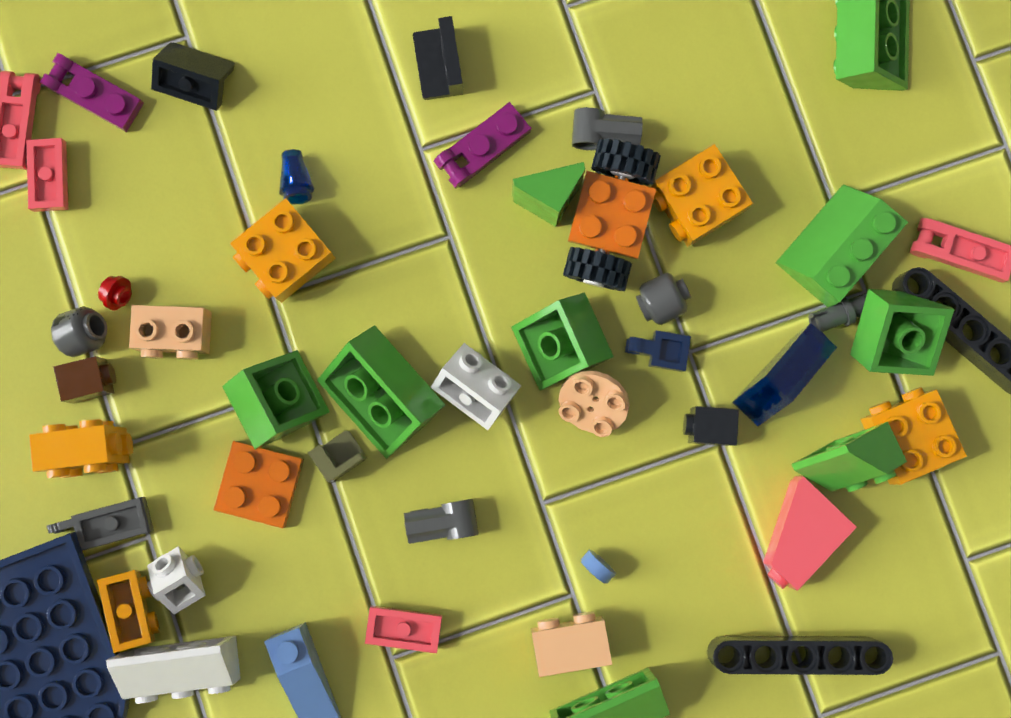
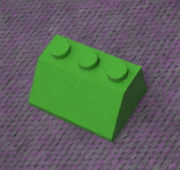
M835 0L837 25L834 30V36L837 46L833 67L836 80L857 89L908 90L910 0Z
M843 184L775 263L826 307L834 306L841 302L906 226L908 221L880 198Z
M375 325L350 340L317 379L321 386L386 459L421 430L445 406V403Z
M648 667L549 711L551 718H663L670 715L660 684Z

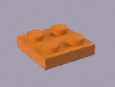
M233 441L214 511L285 528L304 459L264 448L254 449L253 445Z

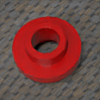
M123 276L107 277L101 283L98 290L99 300L103 302L106 308L112 311L125 306L132 296L131 283L129 279Z

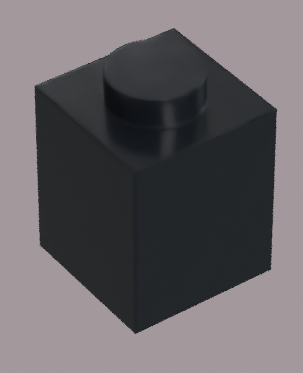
M690 408V414H685L683 434L689 435L688 443L737 446L739 409Z

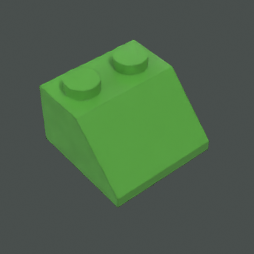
M868 289L850 355L869 372L934 376L954 309L950 306L901 291Z
M585 292L560 299L511 327L539 391L564 381L569 376L580 371L589 370L614 357Z
M298 350L245 368L222 386L254 449L277 441L330 412Z
M887 421L834 440L791 465L794 471L831 492L846 487L848 492H852L868 484L867 480L874 479L875 483L878 484L895 477V469L906 463L907 460Z

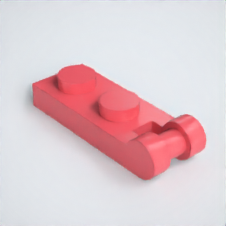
M12 71L0 72L1 168L27 170L26 140H31L36 99L41 89V84L39 83L41 79L38 74L25 73L24 76H17ZM15 90H21L20 97L13 96Z
M920 219L917 227L920 233L917 241L912 243L910 250L912 255L929 258L1001 283L1009 280L1011 274V245L933 219ZM934 236L943 238L940 247L931 244Z

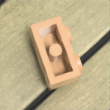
M132 305L129 348L141 352L140 357L160 359L163 358V352L176 353L177 359L198 360V354H210L212 312L202 307Z
M584 612L573 615L574 621L559 623V618L537 621L538 627L531 628L539 677L612 665L603 617H595V612Z

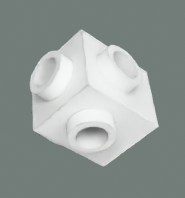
M179 546L147 565L150 576L147 586L150 593L174 615L206 596L200 575L204 574L200 562L194 555L188 557Z

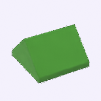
M584 162L513 179L512 197L514 203L556 227L581 186L586 169Z

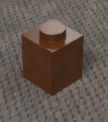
M94 356L53 367L61 402L74 404L114 394L113 384L116 383V374L112 364L108 363L107 359Z

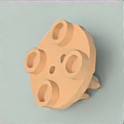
M580 371L569 376L560 389L558 399L560 404L559 415L563 420L599 437L609 436L612 430L619 428L626 420L630 407L628 394L620 382L608 374L597 371Z

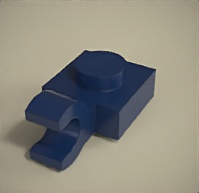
M656 330L653 332L652 340L637 337L626 339L624 353L650 356L649 367L685 372L691 336Z

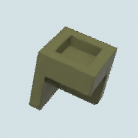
M347 430L325 445H318L308 452L328 483H333L368 459L350 431Z

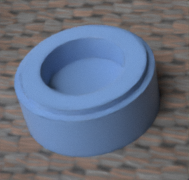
M590 549L581 558V563L604 584H608L616 575L611 566Z

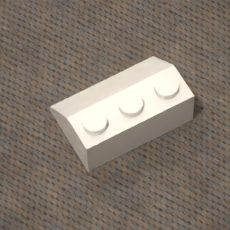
M236 636L129 649L106 660L107 669L121 698H135L136 704L158 700V695L171 693L172 699L193 696L194 690L208 688V694L230 691V685H234L241 679Z

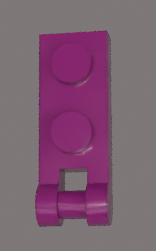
M57 53L52 61L55 65L49 74L43 75L39 83L127 133L144 102L74 63L64 55ZM67 72L74 76L69 86L61 83Z
M508 102L452 147L441 152L433 162L440 170L444 169L450 176L449 182L457 189L531 132V127L514 106ZM461 156L469 163L463 168H460L455 162Z

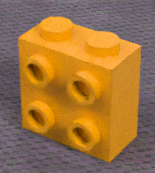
M715 144L656 179L651 186L656 189L653 204L659 212L665 211L671 220L669 224L671 232L679 242L683 240L687 247L746 212L753 204Z
M286 198L230 243L237 251L232 257L246 273L252 269L259 280L255 285L268 300L274 296L281 303L336 259Z
M922 387L913 389L901 395L902 402L892 406L889 401L877 404L869 408L871 415L860 419L864 429L888 421L907 460L906 463L895 469L896 476L888 480L889 485H902L967 457L937 389L926 392L923 391Z
M102 419L80 421V428H78V425L66 426V424L42 426L43 433L29 434L33 472H46L47 478L83 476L82 469H84V473L96 472V474L119 471L118 464L130 463L129 455L133 453L132 437L127 433L126 428L114 426V421H102Z

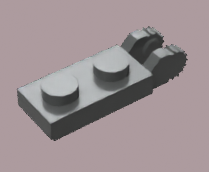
M139 497L71 516L72 519L47 526L49 534H58L65 532L67 529L74 528L82 551L154 531L146 497Z

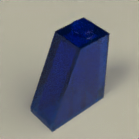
M810 323L778 352L732 403L757 426L761 425L795 400L837 347L823 332H820Z

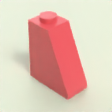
M795 476L789 483L763 561L770 569L767 575L779 587L784 589L788 586L797 591L857 528L804 476Z

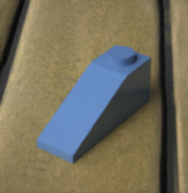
M306 622L265 640L264 643L276 675L298 718H342Z

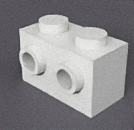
M465 343L443 366L431 386L434 391L486 430L490 429L521 387L508 374L501 371Z

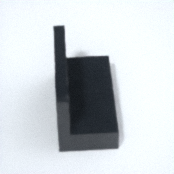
M452 16L438 18V29L413 33L421 92L424 100L464 94Z
M170 42L153 58L151 90L217 111L222 105L224 80L233 72L235 63Z

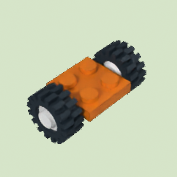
M606 138L598 140L591 167L596 173L586 171L568 242L594 248L595 251L580 247H570L563 276L601 288L625 291L632 263L609 253L636 260L639 257L656 193L655 188L644 185L654 184L661 158L658 152H653L654 150L644 148V146L639 144L633 145L627 141L621 142L617 139L613 141Z

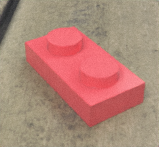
M62 138L26 140L28 209L33 212L68 210L66 141Z
M370 606L365 644L437 653L442 615Z

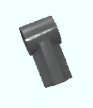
M578 108L574 111L572 147L580 150H596L598 140L605 138L640 145L643 128L642 117L609 115L597 108Z
M473 499L441 504V507L404 513L405 529L409 544L446 537L447 540L479 535Z

